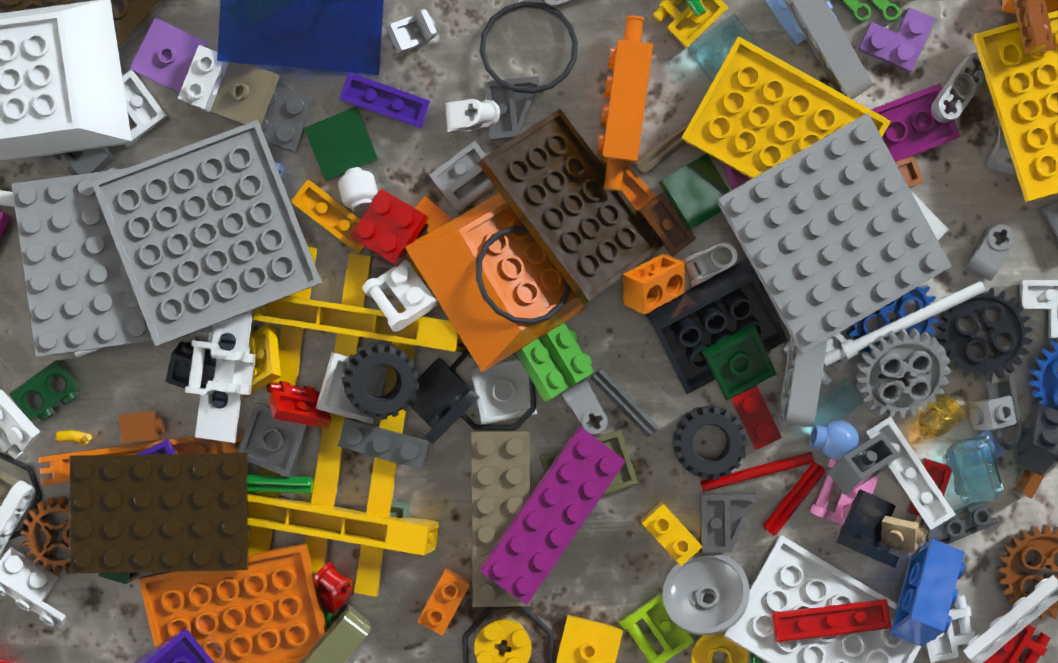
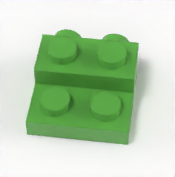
M565 323L515 352L544 402L549 401L594 372L591 367L592 360L590 356L581 351L576 342L577 335L575 331L567 328Z

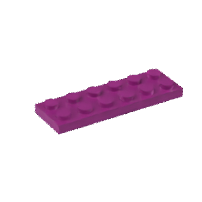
M577 427L478 571L527 605L626 461L582 427Z

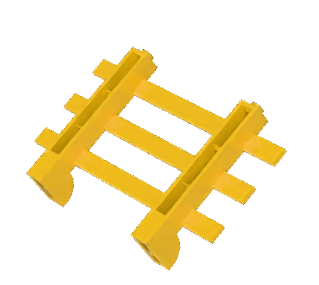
M308 247L315 264L318 248ZM349 253L341 304L311 300V288L253 310V320L282 324L278 346L281 377L273 382L286 381L290 382L291 386H297L305 328L337 333L334 353L347 357L357 353L356 349L359 348L360 337L391 341L392 345L402 350L412 361H414L416 345L455 352H464L467 347L451 321L421 316L402 330L394 332L388 325V319L382 310L365 308L367 295L362 287L370 277L372 256ZM408 262L425 284L426 281L415 263ZM398 301L397 312L403 313L406 310ZM391 366L388 367L384 395L389 393L396 384L397 375ZM402 409L396 417L389 415L387 419H380L379 427L403 433L406 411ZM330 413L332 421L327 429L322 428L311 503L281 498L280 493L248 492V525H251L249 554L271 550L274 529L306 535L305 543L308 545L314 575H316L321 567L326 564L329 539L361 544L354 593L377 597L385 549L418 555H426L436 550L440 521L390 516L398 463L377 457L374 458L366 512L334 507L343 448L338 447L344 421L348 417ZM262 467L259 470V475L283 476Z

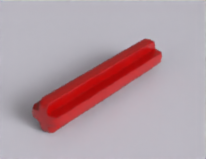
M816 462L810 465L763 524V528L773 536L778 534L825 475V468Z

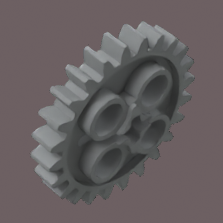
M901 328L899 336H896L891 330L887 340L879 336L880 344L878 346L872 343L869 344L872 350L871 353L862 352L861 355L866 362L857 363L861 372L855 374L859 382L856 386L864 402H867L872 410L876 408L880 415L887 411L891 418L894 417L897 411L904 418L908 410L915 416L917 413L916 408L919 406L926 411L927 401L937 402L934 398L935 393L944 394L940 385L949 384V381L944 376L951 373L947 366L950 360L946 356L945 349L935 337L930 338L925 331L920 335L915 328H913L909 335L904 328ZM922 356L918 361L914 362L916 358ZM893 359L891 363L886 364L887 361Z

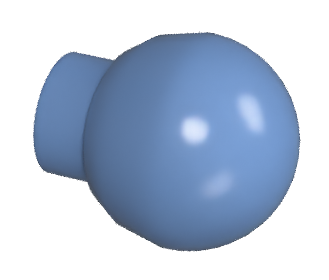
M831 421L825 426L814 425L811 430V448L821 449L827 457L834 460H840L859 445V436L856 429L846 421Z

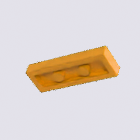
M307 179L290 202L360 255L365 247L350 238V235L361 219Z

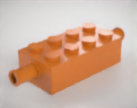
M626 16L624 40L618 39L617 46L611 47L608 69H613L612 76H607L604 97L609 98V104L603 105L600 126L606 127L605 134H599L596 154L602 155L601 162L607 163L605 184L603 186L605 190L621 191L624 166L635 167L638 161L653 44L641 42L644 18L641 16Z

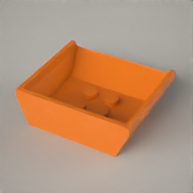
M500 193L405 246L481 372L491 368L586 308V305H583L571 289L561 310L551 319L531 325L513 323L496 314L482 298L476 281V260L483 244L497 231L513 226L525 227ZM514 232L501 236L489 246L482 261V280L488 296L501 310L514 317L536 318L549 313L560 302L565 290V279L530 233Z

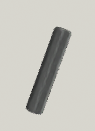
M598 369L591 376V380L647 437H651L658 430V425L603 369Z

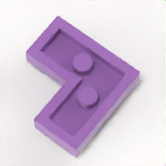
M909 7L897 33L871 22L858 50L911 73L935 22V18Z

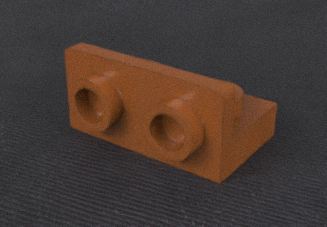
M1014 0L1025 55L1052 51L1055 48L1045 0Z

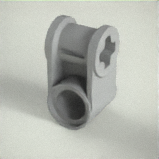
M1003 224L992 225L986 228L978 243L968 255L964 267L991 281L998 273L1003 259L1014 242L1012 229ZM1001 232L1000 237L1003 239V242L995 243L996 238L993 234Z
M586 378L561 393L573 414L576 415L582 427L588 433L599 434L606 429L608 425L607 416ZM590 414H594L596 417L602 416L603 420L600 421L601 428L596 430L594 426L588 427L587 423L590 421Z

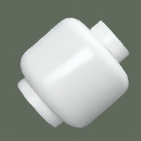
M359 167L348 169L345 171V175L338 181L342 204L353 212L366 211L378 193L373 174Z

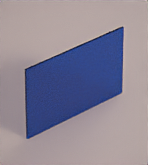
M220 0L217 61L239 63L240 65L243 63L350 72L356 75H379L384 0Z

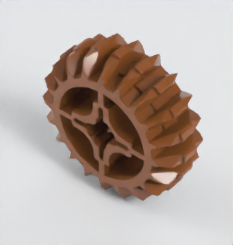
M66 496L59 497L58 501L55 497H50L47 503L44 501L37 503L38 509H30L29 514L32 518L24 519L23 523L29 529L22 530L20 534L28 536V540L22 542L21 546H30L31 551H28L26 556L31 557L35 555L37 557L33 563L35 566L44 562L43 571H50L53 567L55 574L61 573L63 568L66 573H70V557H58L52 554L53 550L58 547H62L65 550L70 549V517L62 523L57 522L55 519L50 520L47 517L52 512H62L70 516V501L68 503ZM65 528L62 534L63 539L57 541L59 536L58 530ZM41 530L44 531L47 537L44 545L41 540Z

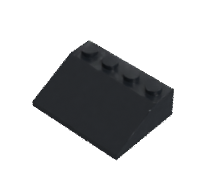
M746 259L685 291L684 294L659 306L652 312L645 314L686 394L715 380L702 350L753 324L767 352L788 341L762 282Z

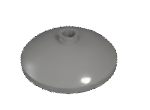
M699 552L695 553L682 566L677 563L668 573L663 586V603L669 617L678 627L695 635H714L734 626L745 613L750 598L749 583L743 569L733 559L720 553ZM707 598L714 599L710 604L704 603Z

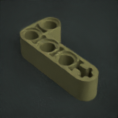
M348 603L345 604L332 619L331 627L299 663H344L370 632V622Z

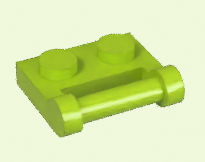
M661 593L619 621L623 630H628L648 659L646 663H665L694 642L689 632L684 631L671 620L665 609ZM643 618L663 646L664 650L660 653L656 652L636 622Z

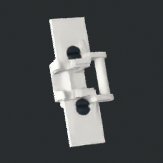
M253 310L213 325V332H209L208 342L192 340L191 346H194L189 386H185V392L200 394L195 437L235 443L241 399H243L244 395H250L256 357V354H249L250 348H248ZM210 348L211 357L216 358L215 375L213 381H208L206 388H200L205 349Z

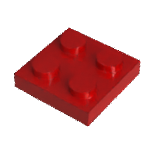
M380 188L353 230L350 238L398 267L407 253L405 246L415 241L429 217Z

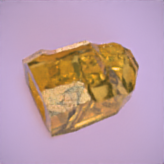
M948 394L940 395L936 399V403H931L927 410L920 414L918 430L923 438L937 439L967 415L964 409Z

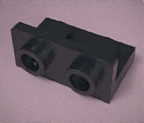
M179 342L171 353L166 383L184 389L185 386H189L194 346H191L192 342ZM205 349L200 388H206L208 381H213L215 375L216 358H212L211 351Z

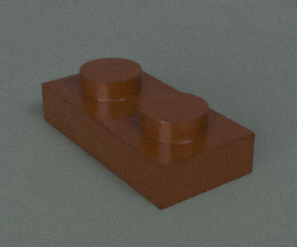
M663 193L657 195L638 210L639 214L671 256H675L697 239L691 230L688 232L676 210Z

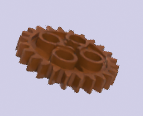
M1043 524L1040 532L1037 526L1032 525L1030 529L1031 534L1026 530L1020 529V539L1012 535L1010 536L1013 543L1012 547L1008 545L1002 546L1008 553L1006 556H997L1004 564L1003 566L995 567V570L1003 573V576L997 578L996 582L1006 585L1000 592L1003 595L1011 594L1007 599L1009 604L1013 605L1020 598L1028 597L1035 591V586L1041 580L1050 578L1053 575L1058 579L1057 574L1044 573L1043 576L1034 572L1019 573L1020 568L1045 570L1046 567L1052 571H1058V565L1054 563V556L1058 553V527L1055 526L1051 532L1050 526ZM1029 550H1034L1035 559L1027 564L1025 562V554ZM1032 578L1034 581L1033 589L1029 592H1024V582ZM1058 600L1038 617L1045 620L1048 612L1050 617L1056 619Z

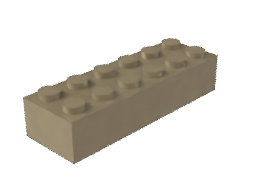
M473 430L471 432L473 607L531 606V600L527 605L522 603L478 571L530 496V430Z

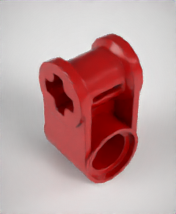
M332 562L322 566L314 577L315 588L318 596H320L321 605L331 614H334L354 595L353 581L349 577H343L336 571L335 565Z

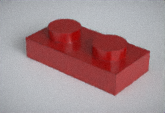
M754 386L731 398L755 450L782 438L758 386Z

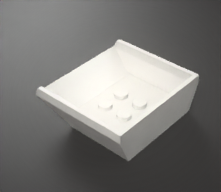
M95 0L0 13V161L33 158L123 145L132 142L110 0Z

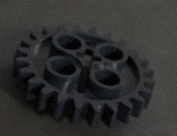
M990 288L986 295L984 293L979 294L957 306L947 309L949 313L942 312L939 317L945 323H939L936 326V329L943 331V334L938 335L936 339L937 341L944 342L942 347L945 351H948L949 355L947 357L950 361L954 360L956 362L953 366V371L962 367L964 368L963 377H966L970 372H974L975 381L979 380L982 374H984L987 381L992 380L993 373L1001 379L1004 377L1003 369L1011 374L1015 371L1012 363L1018 366L1023 363L1019 355L1026 356L1029 354V351L1023 345H1030L1033 342L1032 339L1025 337V334L1033 331V328L1024 327V323L1030 317L1020 316L1019 313L1024 309L1023 306L1013 307L1015 297L1006 301L1004 300L1005 291H1002L998 296H994V288ZM974 310H976L979 314V321L977 317L973 314ZM986 310L997 312L999 316L998 322L989 321L986 317ZM960 319L970 322L972 326L971 332H964L959 328L958 322ZM981 330L983 332L988 331L990 333V336H988L987 338H985V336L980 337L978 333ZM998 336L1008 339L1009 349H1002L998 346L996 341ZM970 346H977L981 349V359H975L970 355ZM989 347H990L991 351L995 354V358H992V357L990 356V354H989V352H990Z

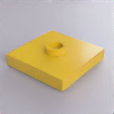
M567 614L556 663H615L623 628Z

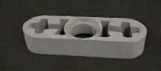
M977 52L966 56L961 61L933 101L931 112L937 121L947 123L958 118L984 81L985 74ZM974 62H976V63L978 64V65L976 66V69H977L978 71L972 73L971 75L968 74L969 72H971V71L973 70V68L975 67ZM957 80H961L966 85L965 95L957 91ZM953 100L954 102H952L947 108V111L949 113H946L944 111L946 109V106L944 104Z

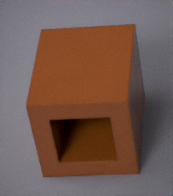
M159 410L119 415L121 444L162 439V433H165V420L163 416H160Z

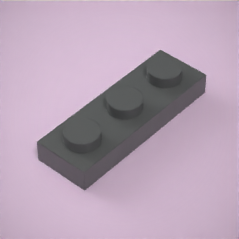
M346 418L338 447L409 467L423 469L430 441Z

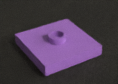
M155 17L130 69L180 94L198 45L207 47L208 44Z

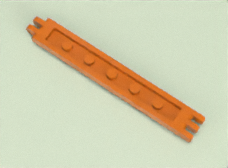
M236 434L235 443L197 438L195 436L170 439L176 454L238 453V442H242L244 435L237 436ZM165 440L37 457L38 463L50 461V467L39 468L40 474L51 473L52 477L40 480L41 486L70 482V456L133 455Z

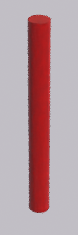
M812 452L736 471L728 476H721V479L714 480L710 478L702 480L700 483L703 492L811 464L814 463V457Z

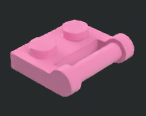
M830 459L827 467H829V470L838 461ZM827 473L817 502L812 504L810 513L843 525L858 491L861 489L873 494L879 477L875 476L847 495L841 490L833 511H830L826 508L836 483Z

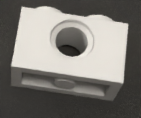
M198 45L178 99L185 104L212 113L210 110L230 58Z

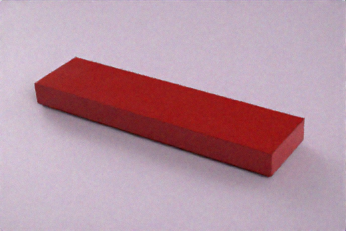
M887 599L771 613L775 643L892 628Z

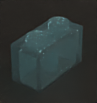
M988 436L957 440L946 450V462L954 475V490L960 496L962 504L997 499L1004 488Z

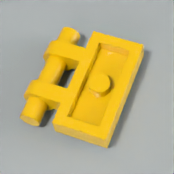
M662 0L659 3L660 7L653 13V16L658 22H661L666 16H670L674 21L666 29L687 49L727 11L728 7L722 0H700L706 9V13L698 18L690 6L682 13L676 8L683 0Z

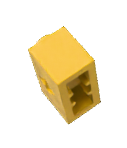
M662 501L640 519L644 527L680 566L685 564L702 548L699 541Z

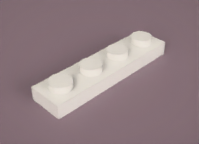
M891 416L866 432L870 439L883 433L900 454L889 468L930 530L956 515Z
M1053 575L1050 578L1041 580L1035 586L1034 592L1028 597H1022L1017 600L1012 606L1013 609L1005 616L996 618L984 634L973 637L963 652L974 663L985 662L1058 600V579Z

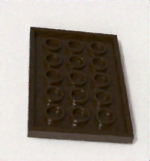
M561 109L553 112L478 162V165L583 305H586L622 278V274L632 270L663 247L662 243L622 190L611 191L603 189L606 174L605 167Z
M248 453L70 456V574L249 569Z

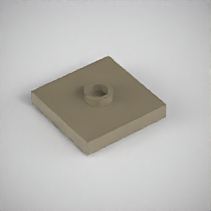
M230 58L210 112L244 125L258 120L261 126L280 76Z

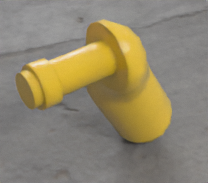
M75 430L58 431L55 434L57 442L74 441L81 445H86L92 439L91 434Z

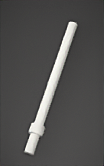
M981 281L854 341L849 339L841 343V347L825 354L824 365L826 367L845 357L850 359L858 355V351L868 347L870 343L875 344L879 342V336L886 339L889 337V331L892 330L896 334L901 331V328L907 329L986 292L985 287Z

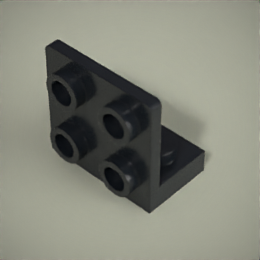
M437 358L417 379L419 389H415L414 394L416 398L414 402L410 400L408 405L431 428L425 437L434 444L480 397L441 358Z
M860 489L852 502V507L840 529L836 542L895 568L900 557L889 553L891 547L880 542L882 521L885 516L892 517L896 506Z

